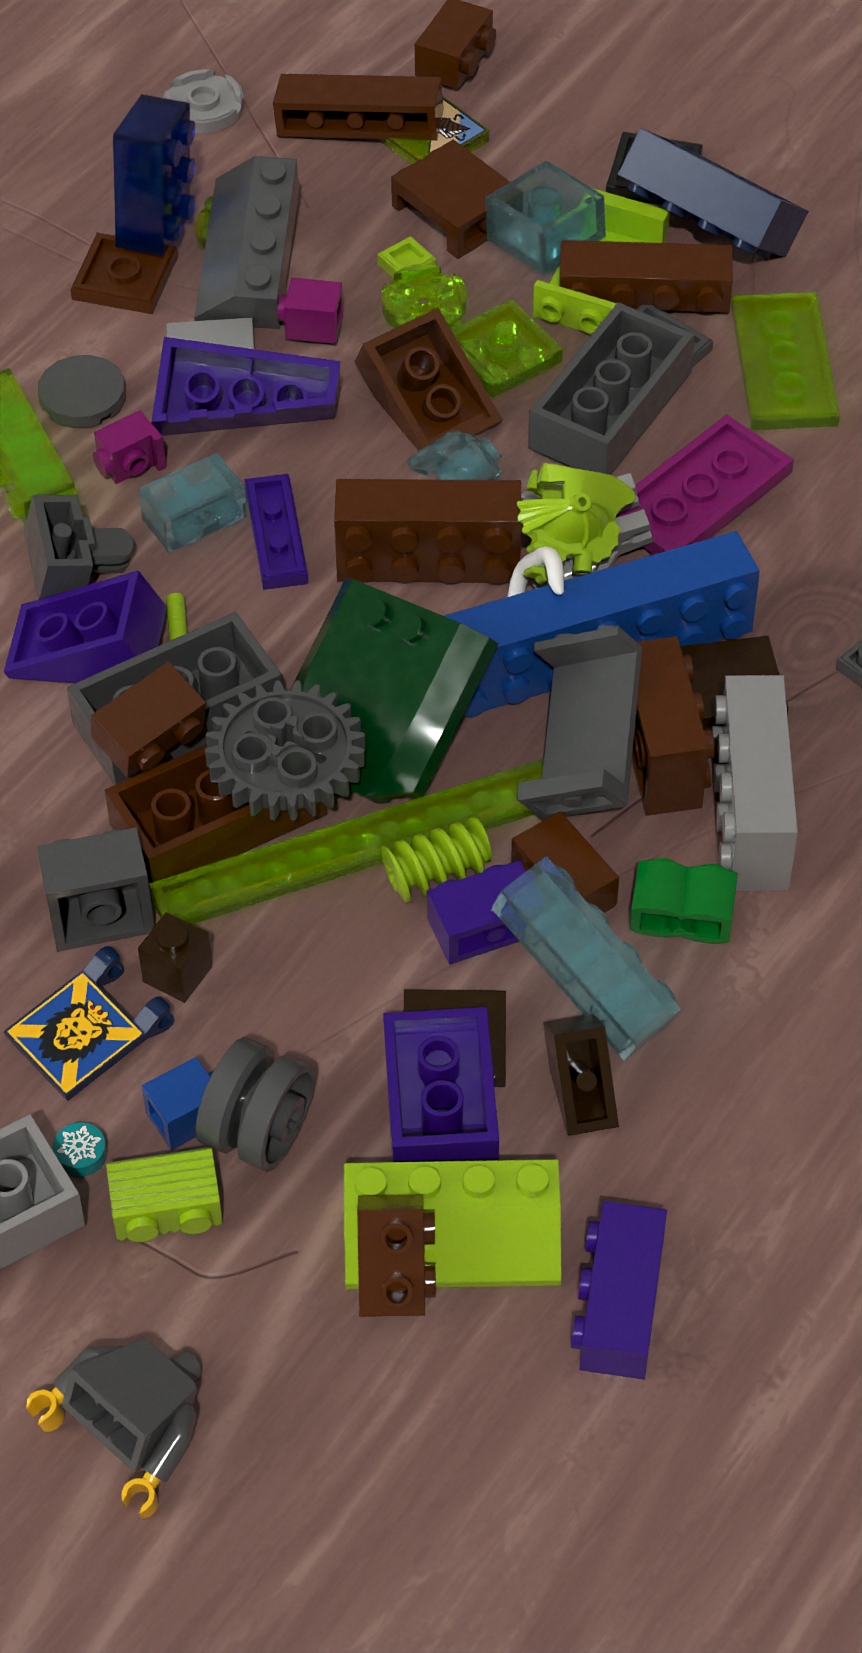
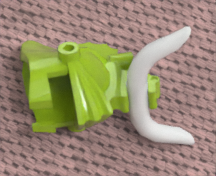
M543 463L539 475L538 470L534 469L531 471L526 488L527 491L539 495L540 499L517 501V507L520 509V513L517 516L518 521L523 523L522 533L531 537L532 543L526 548L529 554L518 562L513 571L508 597L525 592L529 578H534L538 584L549 582L553 592L557 595H562L564 593L563 562L566 561V558H574V574L585 575L592 573V565L598 564L602 559H609L614 547L619 545L618 535L621 529L616 523V515L624 506L633 503L636 498L635 492L625 482L612 475ZM563 482V485L552 484V483Z

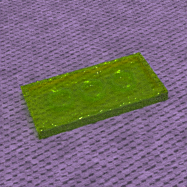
M817 292L732 296L731 309L751 430L837 427L840 414Z

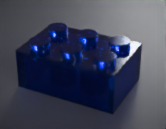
M141 94L114 132L116 247L164 256L169 245L173 241H178L186 220L190 221L195 211V196L190 195V183L195 173V159L190 158V146L195 135V122L190 120V103Z

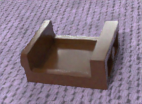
M454 139L391 176L392 207L400 211L411 204L447 232V251L457 259H460L520 221V189Z

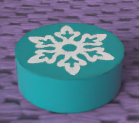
M78 1122L67 1125L57 1133L53 1141V1152L67 1175L73 1177L89 1176L97 1172L106 1161L107 1148L104 1135L92 1124Z

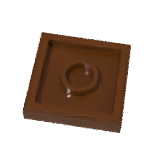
M97 232L70 289L71 298L81 302L153 314L178 258L177 247Z

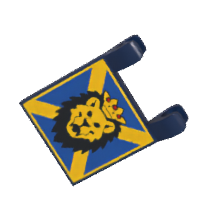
M110 946L101 948L80 973L4 1031L5 1036L67 1101L147 1038L165 1032L174 1023L173 1015L170 1013V1005L161 997L151 999L136 1018L132 1020L100 987L117 980L124 972L123 965L119 962V954Z

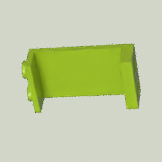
M591 188L585 198L584 225L575 240L667 243L670 211ZM560 265L549 283L536 280L533 288V317L589 334L596 330L617 304L560 287Z

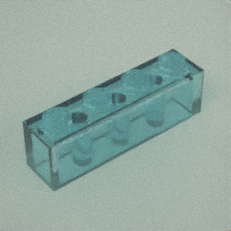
M547 856L502 889L491 909L583 1015L594 1014L605 1025L607 1042L624 1061L667 1028L680 1012L681 1008L677 1005L671 989L664 982L655 980L642 965L641 957L636 949L618 938L609 927L604 913L597 906L589 904L575 889V883L569 873L562 867L555 866Z

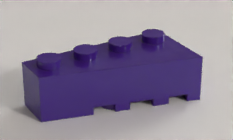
M164 337L151 423L162 436L334 419L340 378V361Z

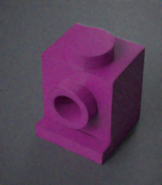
M141 410L94 432L96 452H93L94 463L101 475L104 477L109 475L115 484L132 476L139 475L153 466L158 471L166 468L163 436Z

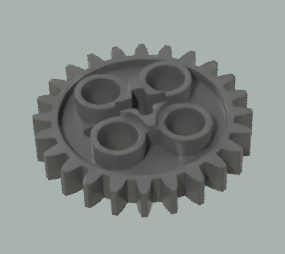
M280 680L275 681L273 692L267 693L258 684L255 689L256 696L253 698L242 692L238 693V707L228 703L222 705L224 718L213 717V731L206 732L207 748L205 749V756L211 782H218L221 797L232 794L233 807L238 808L249 802L251 816L257 815L262 808H268L270 820L274 821L280 810H287L291 820H296L298 809L305 808L313 817L316 816V803L322 802L325 806L333 808L334 793L347 797L349 795V782H359V768L365 767V733L361 732L360 718L351 716V705L347 703L338 706L337 693L333 692L321 698L320 685L317 684L308 693L302 692L301 682L298 680L295 681L291 690H284Z

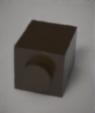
M165 912L138 947L143 982L183 1003L188 1000L212 968L208 932Z

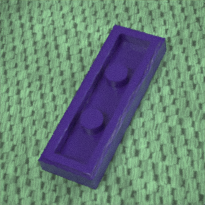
M289 474L244 479L263 590L308 584V573Z

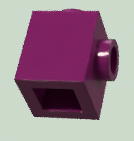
M291 277L287 295L280 294L277 315L278 320L285 323V339L336 344L343 318L342 282Z

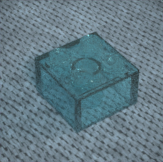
M547 160L484 198L487 239L543 275L560 265L561 240L600 241L606 237L604 195Z

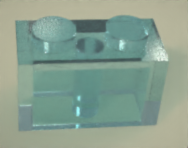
M218 453L138 488L142 520L168 553L185 545H190L206 535L221 528L231 526L247 517L244 485Z

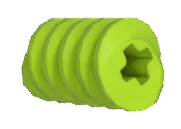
M476 816L468 819L466 828L459 822L450 824L448 835L441 828L432 830L430 841L423 834L415 835L412 838L411 847L403 839L396 841L393 846V854L389 848L384 845L381 846V855L386 874L394 891L398 892L405 903L411 902V887L413 886L418 888L423 897H427V890H430V881L435 880L437 885L448 881V875L451 874L457 880L467 877V869L469 868L475 874L482 873L485 870V863L492 860L488 836Z

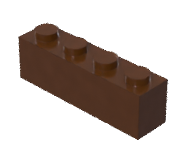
M281 74L273 100L277 137L437 141L444 110L441 77Z
M561 240L560 287L610 302H619L633 309H637L642 305H654L666 311L730 312L733 284L732 245Z

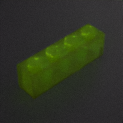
M10 368L0 371V488L4 487L6 490L4 495L11 516L14 519L20 517L25 525L32 495H76L72 479Z

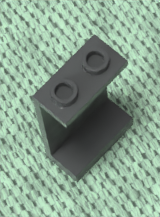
M604 625L598 627L595 631L579 634H559L554 639L539 641L534 644V652L554 667L542 779L519 782L517 801L543 820L559 811L564 816L626 807L628 804L643 647L619 626Z

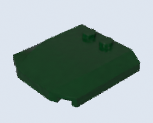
M345 578L295 681H300L302 692L307 693L314 685H320L321 698L333 692L337 693L338 706L349 703L351 705V716L360 718L361 732L365 733V767L359 768L360 780L358 783L349 782L350 791L375 803L388 802L391 800V797L407 795L413 799L422 798L498 643L460 622L357 580Z

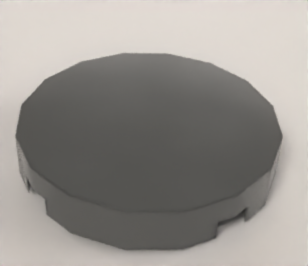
M92 355L70 356L55 362L42 374L38 381L39 404L43 412L45 410L50 415V419L57 424L72 428L93 427L101 424V419L109 414L112 418L119 413L125 402L124 377L118 367L107 359Z

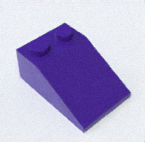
M139 570L21 604L4 673L8 678L64 683L80 682L158 647L167 606Z
M487 1007L383 1013L392 1162L499 1160V1130Z

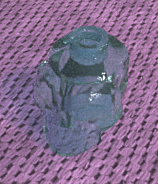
M459 430L447 432L433 444L420 449L406 462L410 469L421 474L429 475L435 472L440 480H498L501 472L496 461L502 455L487 436L478 440L473 434H463Z

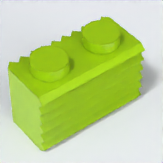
M212 1147L106 1163L112 1216L117 1240L123 1241L128 1238L133 1242H146L156 1238L159 1233L166 1234L169 1231L176 1233L179 1230L187 1234H199L210 1229L212 1225L219 1226L223 1223Z

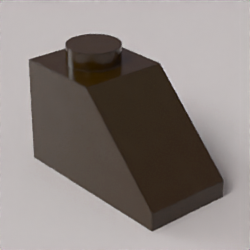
M594 1014L543 1022L550 1072L566 1134L571 1136L619 1127L605 1025Z

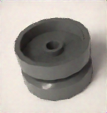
M248 1037L237 1039L222 1056L205 1088L198 1109L195 1127L197 1140L224 1154L238 1147V1156L243 1162L265 1172L275 1169L291 1149L306 1119L315 1088V1068L311 1064L288 1054L274 1061V1052L269 1046Z

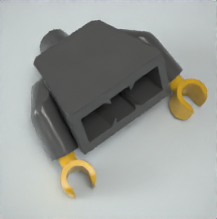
M140 1339L125 1346L90 1347L84 1350L53 1381L56 1387L51 1392L42 1389L31 1393L27 1399L26 1407L31 1417L37 1416L42 1409L50 1407L49 1411L42 1415L38 1421V1425L44 1432H52L60 1427L65 1418L64 1408L134 1473L143 1467L146 1470L143 1478L132 1479L124 1485L122 1501L124 1506L127 1507L136 1493H148L149 1498L142 1505L139 1512L140 1517L146 1519L151 1517L158 1507V1497L155 1488L160 1480L168 1481L189 1447L197 1419L193 1403L198 1389L194 1381L201 1376V1368L196 1357L189 1351L182 1350L168 1359L147 1340Z

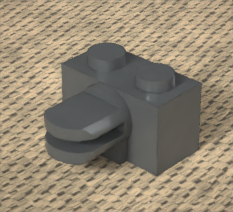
M32 495L24 534L38 599L86 586L89 583L91 573L125 572L133 551V539L125 529L92 528L89 516H82L78 495Z

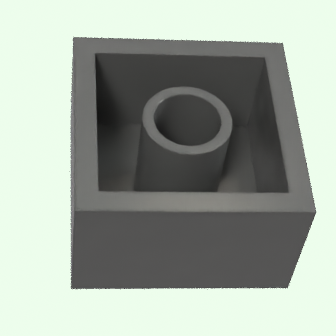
M137 827L124 830L113 829L98 835L72 840L61 839L51 844L37 846L57 952L149 934L154 928L148 876Z

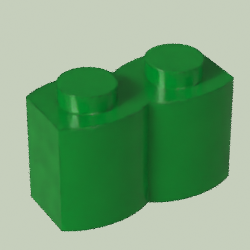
M668 858L639 861L631 909L630 930L652 937L669 938L681 936L700 943L721 944L730 942L738 873L725 869L718 864L686 867Z

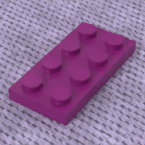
M726 414L637 483L635 486L640 506L616 515V518L644 509L654 542L642 547L653 555L703 541L712 537L792 473L794 459Z

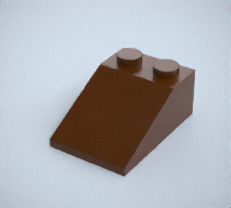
M439 308L363 343L354 361L377 402L425 460L503 421Z

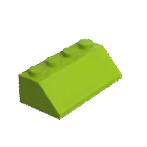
M558 1159L344 1163L346 1289H359L357 1205L358 1196L423 1195V1211L434 1212L435 1245H424V1265L435 1264L436 1288L561 1286V1203Z

